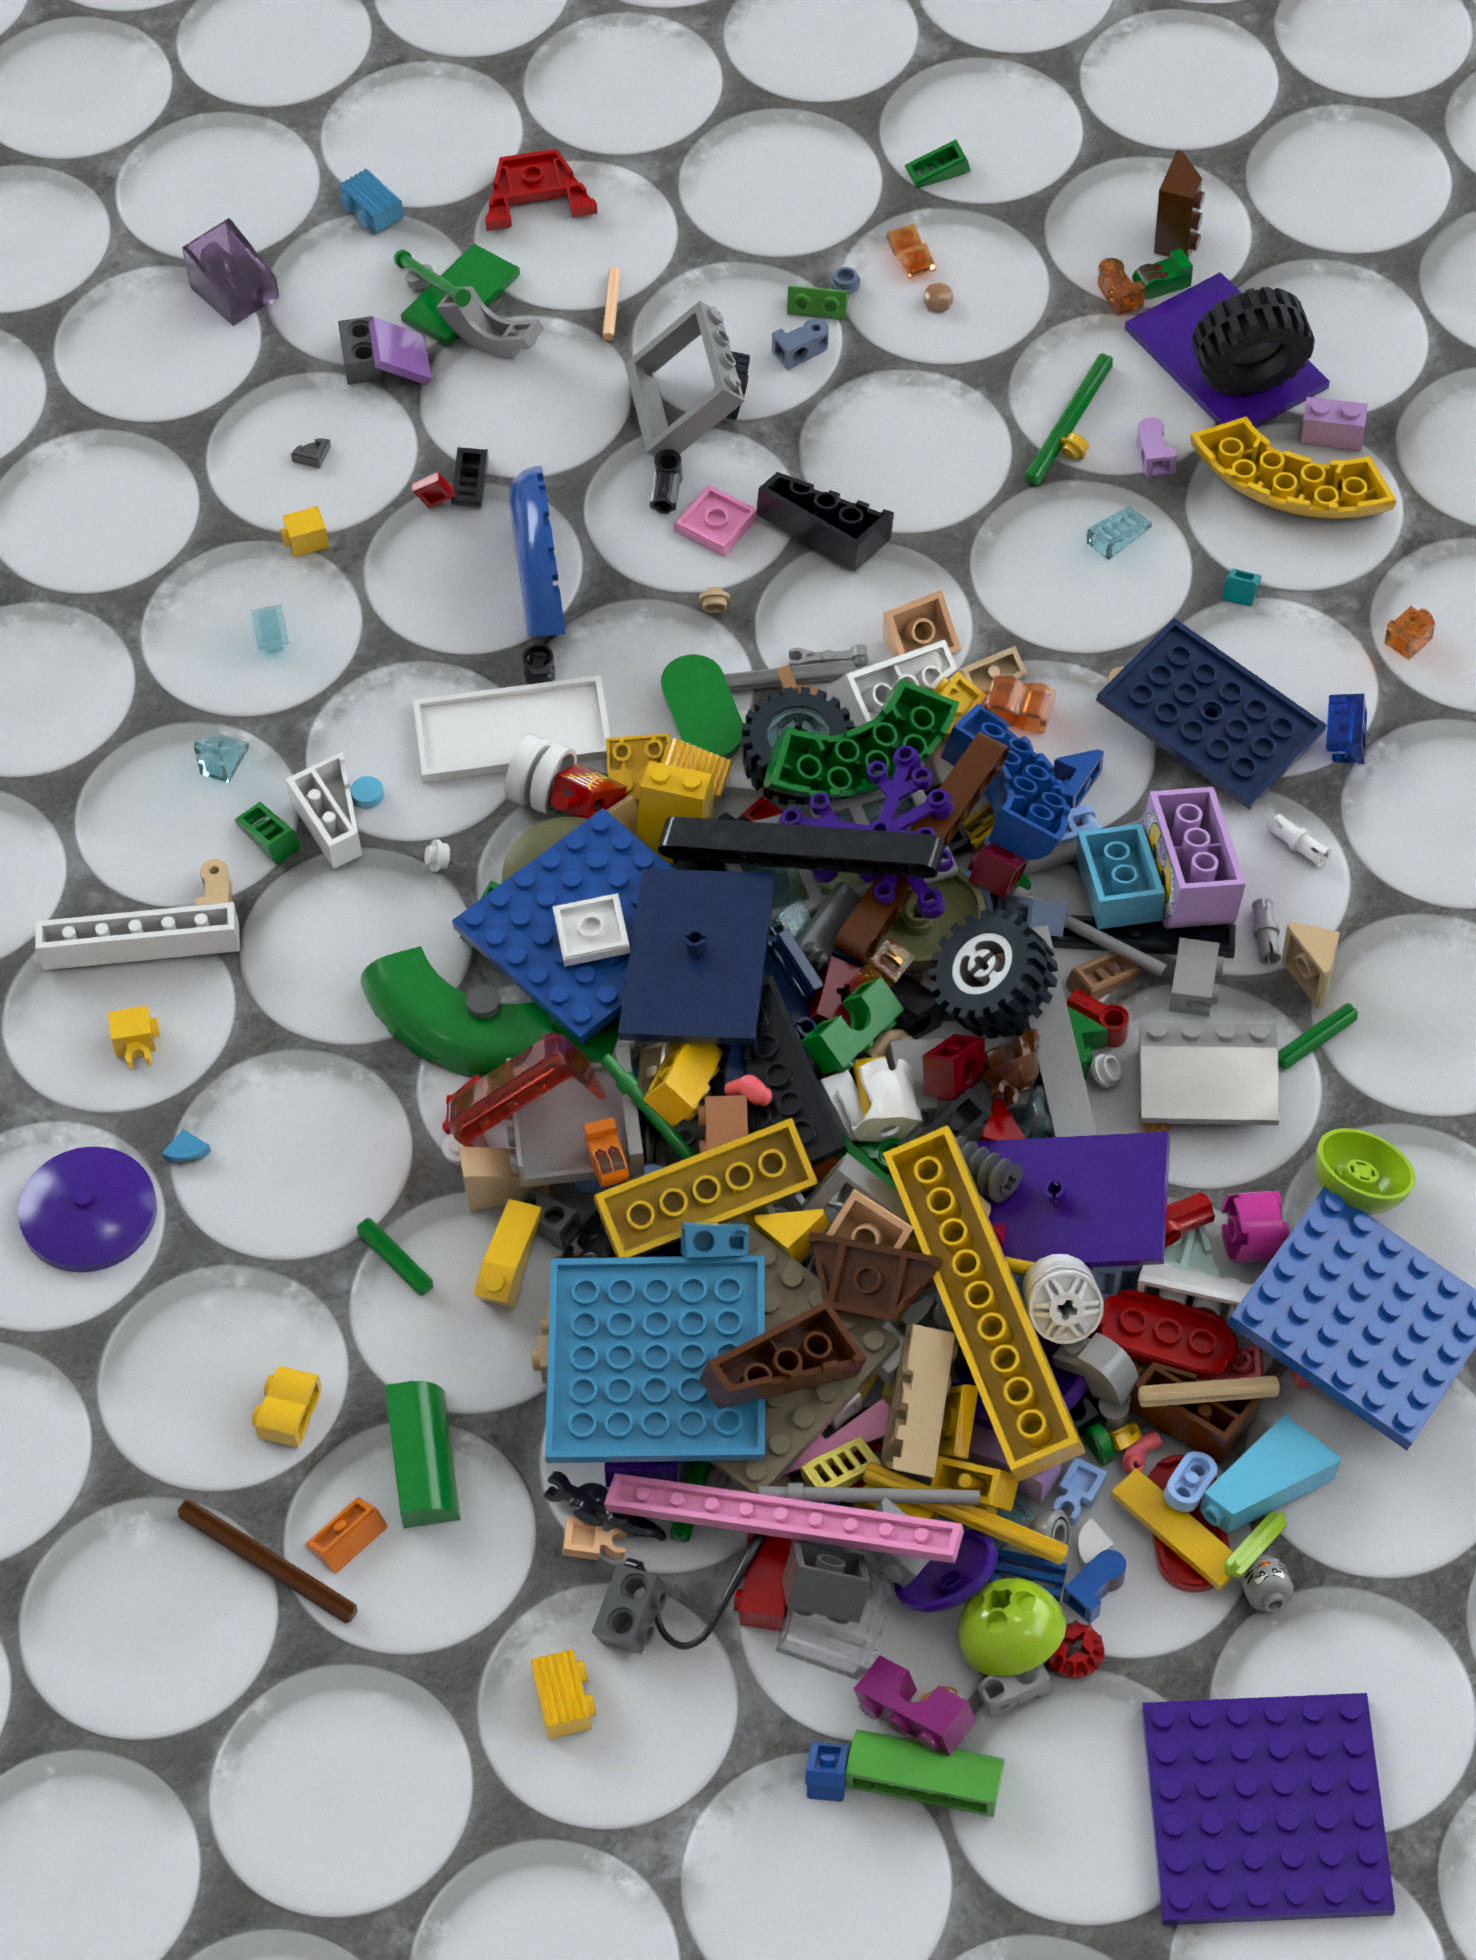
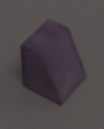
M230 218L182 247L190 288L232 326L247 319L253 313L279 297L275 274Z

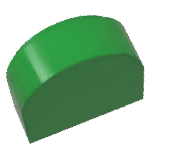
M1100 1423L1087 1427L1084 1433V1441L1098 1463L1103 1467L1113 1462L1114 1447L1104 1427Z

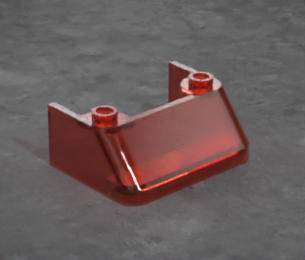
M549 1033L542 1036L536 1044L469 1087L458 1090L449 1102V1128L455 1140L464 1147L490 1148L483 1134L484 1132L572 1076L600 1100L605 1098L606 1095L586 1055L564 1035Z

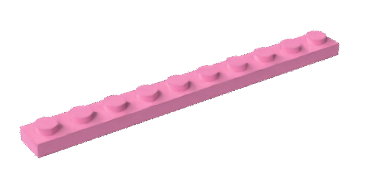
M619 1473L614 1474L604 1502L608 1512L955 1563L964 1534L961 1523Z

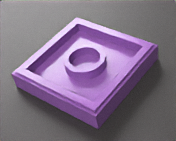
M373 317L369 322L375 368L427 385L432 378L425 336Z

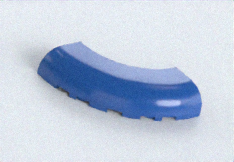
M541 465L523 470L514 478L509 490L510 514L528 636L566 634L560 589L558 585L553 586V581H558V571L553 551L554 542L551 523L548 519V516H550Z
M977 704L953 726L940 758L955 766L979 732L1009 746V754L1003 766L984 792L995 816V824L988 841L1027 860L1041 859L1052 852L1063 837L1069 823L1070 805L1066 803L1068 795L1066 787L1062 780L1056 779L1053 775L1054 766L1043 753L1036 754L1033 751V746L1030 744L1031 741L1026 736L1018 738L1008 730L1010 726L1008 722Z

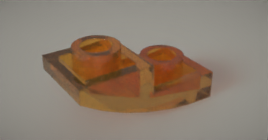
M915 224L887 232L886 238L891 250L908 279L936 271V265L926 243H922Z

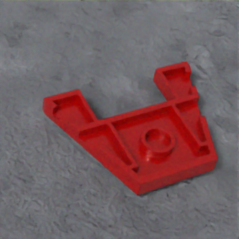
M557 149L499 158L493 183V194L489 200V211L485 217L486 231L512 227L508 205L525 204L546 199L552 200L565 196L568 197L572 218L598 214L596 201L594 198L591 199L585 186L582 182L579 183L573 175V170Z

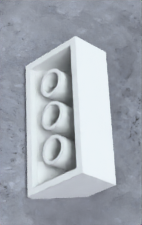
M1164 1263L1162 1265H1143L1138 1279L1137 1291L1212 1312L1227 1322L1253 1285L1241 1283L1235 1278L1214 1277L1206 1275L1199 1270L1187 1271ZM1228 1325V1328L1231 1330L1232 1334L1234 1332L1236 1337L1247 1339L1245 1336H1243L1242 1334H1240Z

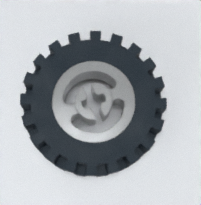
M989 909L981 910V918L977 919L973 914L964 917L966 925L960 927L955 923L950 928L954 934L949 940L944 936L938 943L943 948L941 953L933 952L931 961L937 967L929 968L928 977L935 982L929 986L931 993L937 997L935 1001L967 1031L970 1030L979 1037H982L984 1033L989 1039L998 1038V1031H1000L1005 1037L1014 1035V1026L1017 1025L1022 1030L1030 1026L1027 1018L1031 1015L1037 1019L1043 1013L1039 1008L1042 1001L1047 1004L1050 1003L1053 996L1047 990L1049 987L1056 988L1058 979L1051 972L1058 971V965L1052 958L1055 955L1052 948L1018 915L1014 913L1010 915L1001 909H997L995 915ZM1004 953L1005 964L995 954ZM974 977L984 986L974 987Z

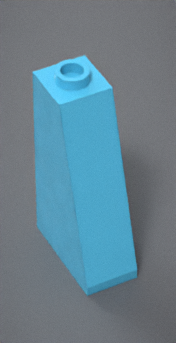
M1284 1414L1204 1492L1198 1512L1204 1516L1208 1523L1219 1527L1227 1534L1331 1482L1336 1476L1342 1458Z

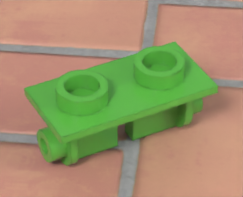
M788 285L787 314L845 320L849 294L843 290Z

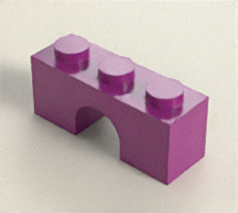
M881 1655L878 1656L853 1688L860 1702L859 1708L866 1716L873 1720L880 1718L888 1722L891 1728L901 1735L905 1736L908 1733L918 1738L919 1742L931 1751L938 1749L951 1756L976 1723L968 1701L940 1686H937L927 1699L921 1702H909L917 1692L909 1670Z

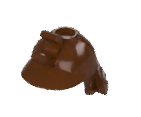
M1037 1028L1025 1032L1018 1037V1040L1012 1043L1002 1044L986 1051L985 1058L988 1070L978 1074L976 1077L990 1083V1095L992 1097L1001 1093L1004 1094L1003 1106L1005 1107L1016 1103L1019 1094L1030 1090L1037 1079L1039 1072L1037 1053L1040 1039Z

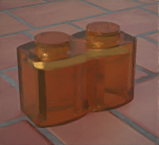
M1010 675L994 676L984 708L1001 717L1010 726H1015L1020 730L1031 733L1044 734L1054 707L1056 690L1044 683H1024Z

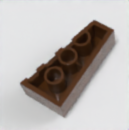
M826 1300L709 1361L699 1380L717 1408L723 1409L856 1377L867 1358L829 1301Z

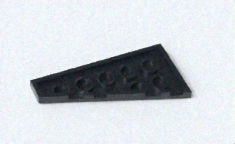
M773 975L763 980L756 1044L746 1045L744 1057L747 1075H754L760 1079L765 1087L772 1091V1100L766 1106L754 1105L747 1100L749 1134L792 1118L811 1167H814L847 1152L848 1149L806 1050L801 1043L800 1036Z

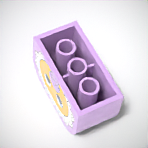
M1214 787L1150 791L1143 828L1165 891L1163 925L1167 929L1235 923L1246 883Z

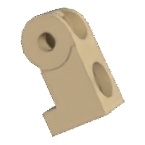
M220 859L208 860L200 868L205 897H196V905L232 902V883L227 864Z

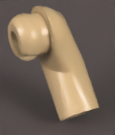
M902 1029L888 1030L883 1034H879L875 1039L876 1044L864 1054L870 1058L884 1056L890 1040L900 1038L914 1039L908 1035V1032Z

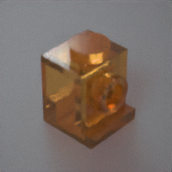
M1410 606L1395 621L1391 620L1387 624L1384 644L1410 660L1433 638L1436 622H1434L1433 616L1426 609L1416 610Z
M889 936L858 973L863 976L864 983L882 977L888 987L891 988L915 957ZM885 952H887V953H888L893 959H895L900 965H899V966L895 965L891 960H889V959H888L886 956H884L883 954H884Z

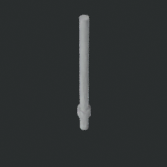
M1020 886L1014 888L1008 894L1037 899L1032 896V892ZM1067 914L1065 928L1161 977L1165 975L1168 969L1167 964Z
M788 1483V1486H759V1494L811 1502L880 1503L885 1497L892 1503L979 1505L980 1490L804 1487V1483Z

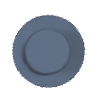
M841 267L832 276L831 287L833 290L847 291V294H852L860 287V277L853 268Z

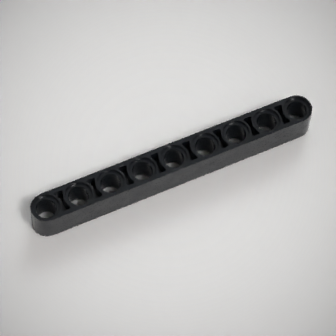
M673 816L665 820L658 852L667 858L675 860L934 878L938 875L945 844L942 839L930 834Z

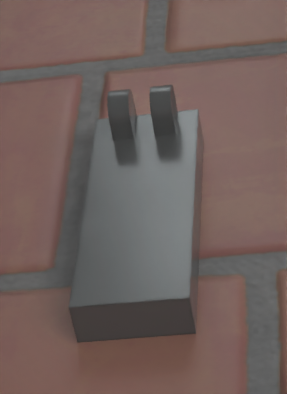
M845 881L836 884L796 941L815 971L822 969L836 949L834 948V942L841 927L862 899Z

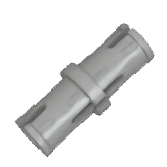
M1259 898L1252 903L1255 919L1253 935L1258 940L1260 962L1267 964V956H1269L1270 964H1275L1281 960L1277 938L1280 929L1279 925L1275 923L1273 901L1266 898V907H1263V899Z

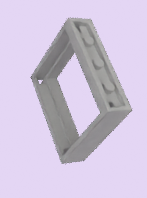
M702 301L697 302L625 363L646 452L654 457L663 449H673L681 454L745 402L740 386L742 383L738 378L735 367L736 361L732 356L729 345L730 339L726 334L723 323L724 317L721 316V312L716 310V307H710ZM701 335L715 389L668 427L655 372Z

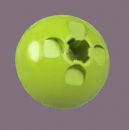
M1341 1128L1327 1132L1318 1143L1314 1165L1321 1189L1326 1186L1331 1193L1341 1196L1345 1204L1362 1210L1368 1215L1381 1214L1395 1208L1407 1198L1415 1186V1172L1409 1160L1399 1149L1379 1136L1358 1129Z
M1021 1578L998 1579L986 1584L965 1604L958 1622L959 1648L966 1663L980 1673L990 1676L1018 1675L1038 1667L1056 1652L1065 1636L1066 1618L1060 1604L1042 1586Z

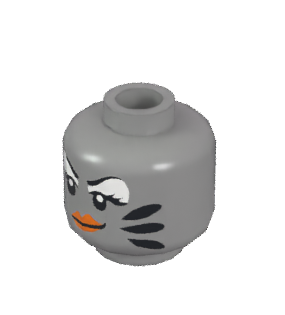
M1260 1556L1240 1577L1246 1598L1250 1606L1256 1610L1267 1612L1279 1611L1291 1599L1294 1592L1292 1581L1284 1563L1279 1559L1269 1556Z

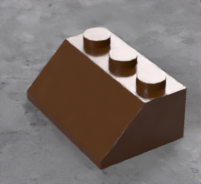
M1180 150L1176 151L1159 189L1154 253L1170 257L1171 251L1181 248L1189 259L1192 250L1197 251L1201 239V234L1197 233V230L1200 229L1203 219V213L1199 212V209L1202 208L1205 192L1201 191L1202 177L1184 152Z

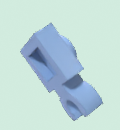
M1077 1457L1074 1458L1059 1484L1058 1492L1064 1495L1055 1500L1053 1509L1070 1508L1073 1511L1070 1516V1523L1076 1524L1080 1519L1081 1503L1089 1507L1092 1506L1107 1479L1108 1472Z

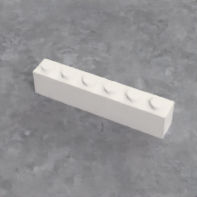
M234 902L35 921V949L42 970L240 951L239 922Z

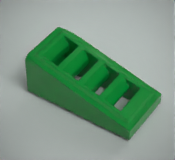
M956 139L904 165L916 188L961 176L971 171L968 160ZM933 166L934 170L929 171L928 167ZM922 169L924 175L919 176L917 170Z
M258 802L234 819L245 834L275 864L281 863L301 847L295 831L261 802ZM264 817L262 820H260L258 823L252 826L253 823H255L260 818Z

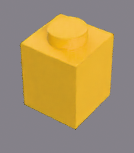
M318 506L282 515L285 528L280 529L284 547L290 546L294 557L329 548L326 527Z

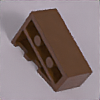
M1152 1362L1134 1385L1129 1410L1194 1450L1209 1455L1220 1465L1256 1419L1262 1398L1141 1407L1138 1400V1391L1141 1386L1203 1381L1196 1379L1197 1374Z

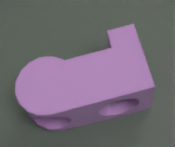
M1154 417L1142 419L1138 424L1137 448L1145 478L1175 474L1177 453L1175 447L1166 448L1163 422Z

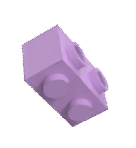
M1307 397L1300 444L1361 451L1368 404Z

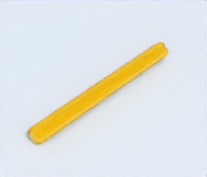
M874 1462L868 1464L863 1475L864 1482L877 1488L935 1489ZM917 1504L1058 1565H1061L1067 1556V1544L975 1505Z

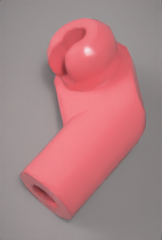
M745 1075L725 1084L724 1091L727 1096L747 1095L748 1101L754 1105L759 1104L761 1106L768 1105L772 1100V1091L765 1087L764 1083L754 1075Z
M1154 1430L1143 1435L1138 1441L1124 1448L1121 1465L1125 1473L1129 1475L1136 1468L1143 1472L1146 1454L1163 1445L1157 1431Z

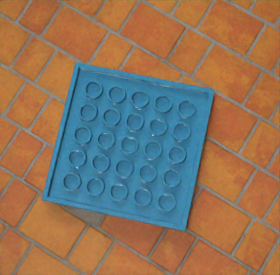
M765 1255L702 1258H552L550 1265L546 1463L765 1460V1399L718 1409L699 1380L709 1361L765 1333Z

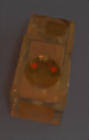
M1116 258L1102 260L1098 268L1100 274L1097 284L1116 315L1119 316L1144 307L1145 287L1141 281L1131 282L1124 272V264L1121 260Z

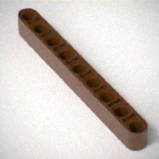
M979 732L939 788L951 795L954 806L951 815L944 819H934L929 815L916 822L909 831L917 832L922 827H930L935 831V835L944 841L945 849L1003 766L1010 747ZM879 875L874 880L841 927L835 939L834 948L863 963L867 962L915 893L902 876H898L894 889L895 899L887 905L879 904L875 899L873 891L875 885L882 882L884 875ZM883 891L879 895H886L889 891Z

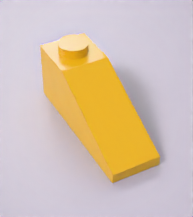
M508 1199L483 1259L473 1295L483 1301L515 1309L543 1210L542 1207Z

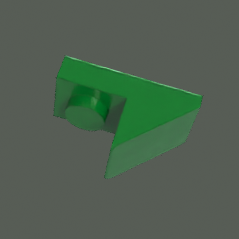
M1067 1006L1084 1079L1087 1080L1088 1066H1091L1093 1060L1091 1050L1107 1046L1108 1030Z

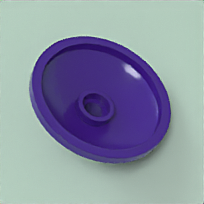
M964 1529L955 1563L930 1560L905 1588L898 1583H894L895 1594L903 1606L914 1611L940 1612L956 1607L975 1596L990 1580L998 1561L996 1546L985 1533Z

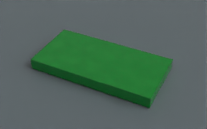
M473 244L441 277L457 287L472 286L481 301L488 307L520 276V268ZM431 284L401 313V320L438 342L449 346L459 335L446 323L436 308L446 294Z

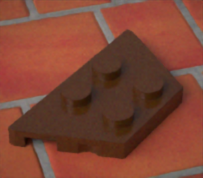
M809 1232V1241L813 1245L817 1262L815 1267L822 1284L823 1302L828 1300L833 1309L838 1312L897 1323L941 1268L944 1259L937 1256Z

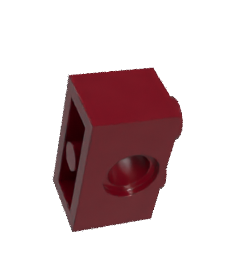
M991 842L988 846L983 845L980 851H976L968 865V870L972 871L968 882L1004 898L1019 884L1029 860Z
M953 1034L922 1056L924 1095L936 1096L940 1101H954L968 1088L971 1089L982 1079L976 1076L986 1071L985 1038Z

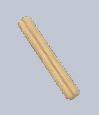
M1276 1376L1148 1385L1139 1387L1138 1400L1141 1407L1267 1398L1278 1396L1280 1385Z

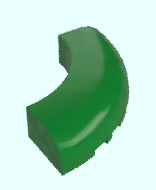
M900 679L887 694L882 709L873 720L857 728L845 731L844 734L828 736V734L810 733L786 727L774 743L764 779V787L785 795L807 799L820 792L827 794L829 799H844L878 790L880 788L877 784L869 780L867 774L868 765L874 761L883 762L886 765L888 777L892 781L895 772L893 755L899 747L904 745L915 748L919 753L922 763L932 754L946 735L954 720L959 702ZM878 770L875 771L873 774H879L882 771Z
M421 946L381 957L369 964L361 974V986L376 1017L380 1018L394 1038L397 1037L408 1046V1050L427 1062L431 1060L443 1065L447 1071L458 1075L471 1077V1075L478 1074L479 1076L490 1077V1081L501 1082V1073L508 1072L506 1058L512 1059L513 1071L563 1066L550 1017L535 1002L521 1004L501 1003V1008L494 1017L486 1020L474 1018L467 1009V994L457 990L437 974L427 960Z

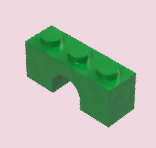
M882 977L862 983L842 1002L850 1015L851 1027L846 1024L840 1015L819 1023L801 1041L823 1074L836 1070L839 1073H843L856 1063L854 1058L859 1053L866 1052L876 1044L874 1038L879 1033L887 1032L897 1023L895 1018L904 1008Z

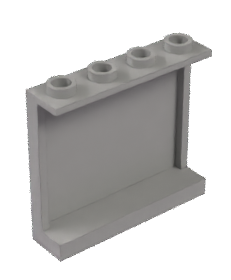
M629 1045L615 1047L616 1061L627 1073H632ZM506 1058L508 1072L501 1073L503 1093H510L511 1099L504 1100L506 1120H513V1126L507 1127L509 1147H516V1153L510 1154L512 1175L519 1174L520 1188L597 1180L585 1148L583 1124L614 1117L617 1135L625 1155L629 1176L645 1174L637 1105L627 1094L623 1095L614 1085L616 1081L600 1062L513 1071L512 1059Z

